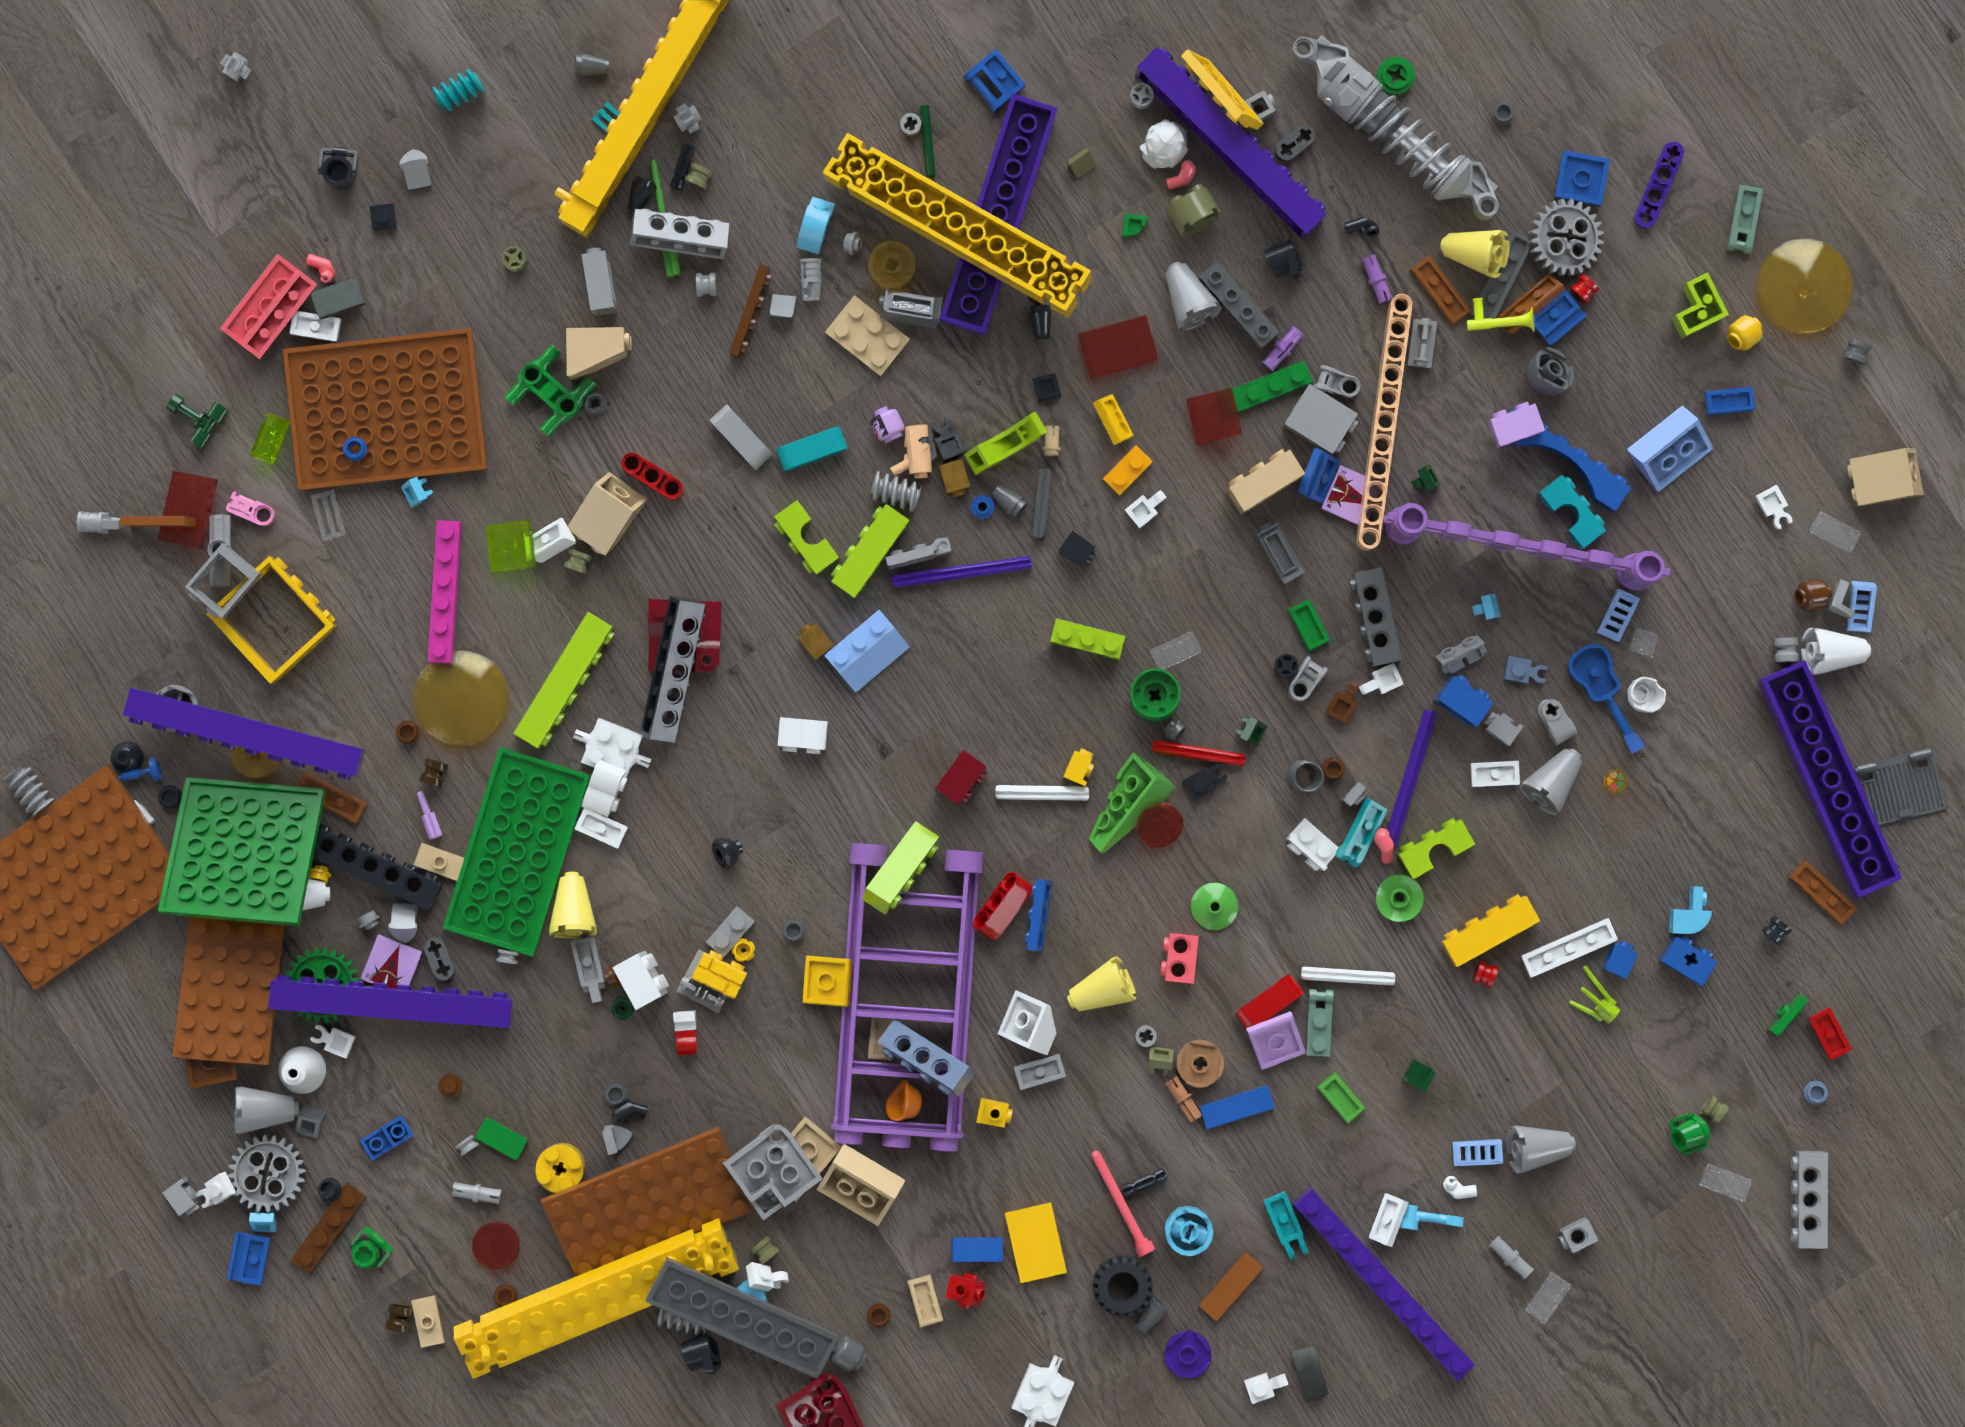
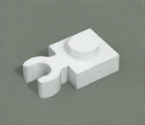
M1778 485L1755 496L1765 517L1773 515V525L1777 530L1782 528L1779 524L1781 517L1785 518L1788 524L1793 522L1791 515L1783 511V508L1788 506Z
M316 1025L315 1029L320 1030L322 1036L319 1039L311 1037L310 1040L314 1043L324 1042L326 1043L324 1050L343 1058H348L356 1036L335 1027L329 1033L324 1026Z
M223 1172L205 1183L206 1188L199 1190L196 1194L197 1196H205L206 1202L201 1206L206 1208L223 1202L236 1192L226 1172Z

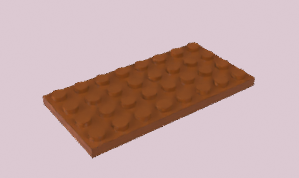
M719 1127L541 1199L542 1205L575 1276L589 1272L693 1229L694 1233L702 1231L701 1225L719 1218L723 1224L755 1211L723 1165V1162L732 1155Z

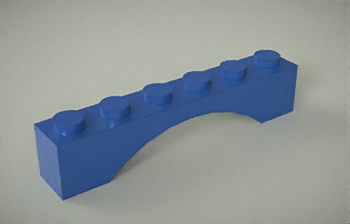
M1512 408L1509 413L1516 411L1515 408ZM1544 423V432L1511 443L1514 447H1540L1564 457L1583 476L1590 490L1592 500L1611 513L1617 510L1632 488L1627 485L1628 480L1621 475L1616 474L1614 476L1609 473V468L1600 461L1595 463L1588 458L1589 454L1581 448L1577 447L1575 450L1569 446V441L1559 434L1555 436L1550 433V428Z

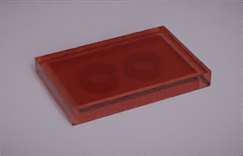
M1147 315L1078 333L1090 380L1159 361Z
M173 470L163 516L193 517L196 519L195 527H160L157 540L203 549L218 480Z

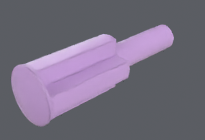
M418 792L417 797L424 813L421 817L429 840L436 839L443 834L441 833L435 813L430 812L424 792Z

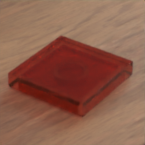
M1233 388L1186 399L1196 445L1242 435Z

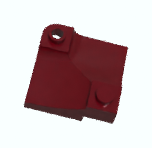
M669 599L648 600V671L654 670ZM700 601L705 604V617L701 621L699 630L700 640L696 644L694 653L695 663L691 667V672H712L719 666L722 602ZM687 619L683 621L682 628L687 624ZM682 642L677 646V651L681 648ZM707 655L712 658L710 664H704L703 658ZM677 665L673 668L672 672L676 671Z
M823 1373L819 1375L818 1379H812L808 1386L775 1405L783 1427H864L843 1383L838 1377L830 1373ZM825 1381H827L828 1386L824 1389L823 1384Z

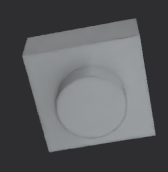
M1357 782L1342 801L1348 806H1352L1353 803L1357 806L1365 797L1363 791L1366 788Z

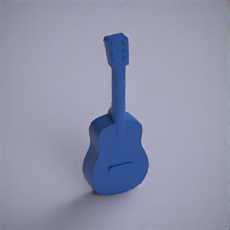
M1591 644L1576 651L1567 663L1570 677L1585 689L1588 698L1592 702L1605 701L1624 735L1623 739L1630 753H1635L1644 748V743L1635 731L1632 732L1612 696L1620 689L1621 684L1613 672L1612 658L1609 651L1599 644Z

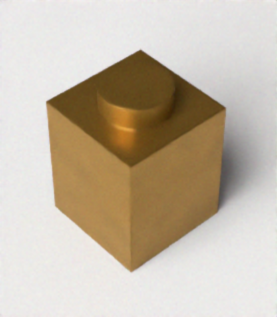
M962 459L940 465L939 468L947 495L952 494L953 497L967 494L966 489L970 488V484Z
M809 623L799 631L801 636L798 639L816 661L835 647L817 623L813 626Z

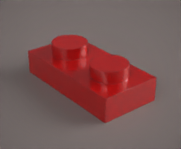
M1830 1007L1808 1017L1829 1060H1833L1852 1050Z

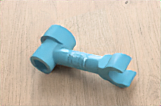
M1408 1205L1399 1228L1418 1230L1419 1221L1463 1227L1464 1217L1418 1211V1206Z

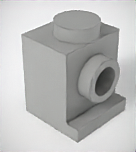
M1264 90L1245 100L1253 111L1255 106L1262 107L1263 111L1261 113L1255 112L1261 121L1275 114L1276 102L1272 95H1267Z
M1491 712L1484 721L1487 725L1484 730L1506 746L1512 744L1524 726L1521 724L1514 726V720L1504 713L1500 716Z
M187 1177L182 1178L163 1192V1195L178 1216L184 1213L189 1216L199 1209L197 1205L199 1202L196 1200L198 1196L191 1186L187 1187L185 1184L189 1181Z

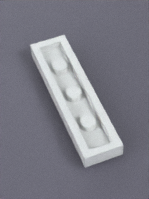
M1606 918L1521 955L1529 977L1532 978L1615 942L1618 938L1609 918Z

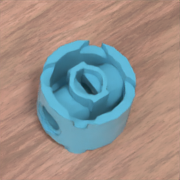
M1178 1207L1169 1215L1165 1223L1166 1240L1172 1249L1181 1255L1194 1256L1205 1251L1212 1242L1213 1227L1205 1212L1197 1207Z

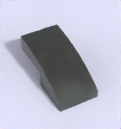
M1311 1346L1291 1352L1306 1402L1329 1395L1315 1347Z

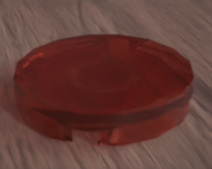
M1157 803L1151 808H1146L1139 816L1136 825L1138 835L1143 843L1151 848L1169 846L1182 833L1184 826L1183 817L1175 806L1169 803Z
M501 1221L489 1222L476 1232L472 1241V1250L476 1260L483 1266L490 1269H502L509 1266L517 1258L520 1250V1239L516 1230L509 1224Z

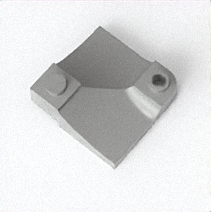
M780 1124L769 1126L752 1142L723 1162V1165L763 1221L782 1206L786 1207L823 1179L790 1132ZM774 1132L780 1133L778 1140H773L772 1135Z

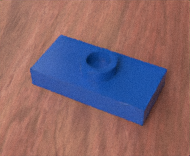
M1753 387L1704 392L1707 415L1755 411Z

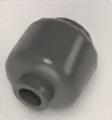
M844 1336L837 1340L830 1359L834 1365L850 1372L861 1367L866 1354L862 1344L848 1336Z

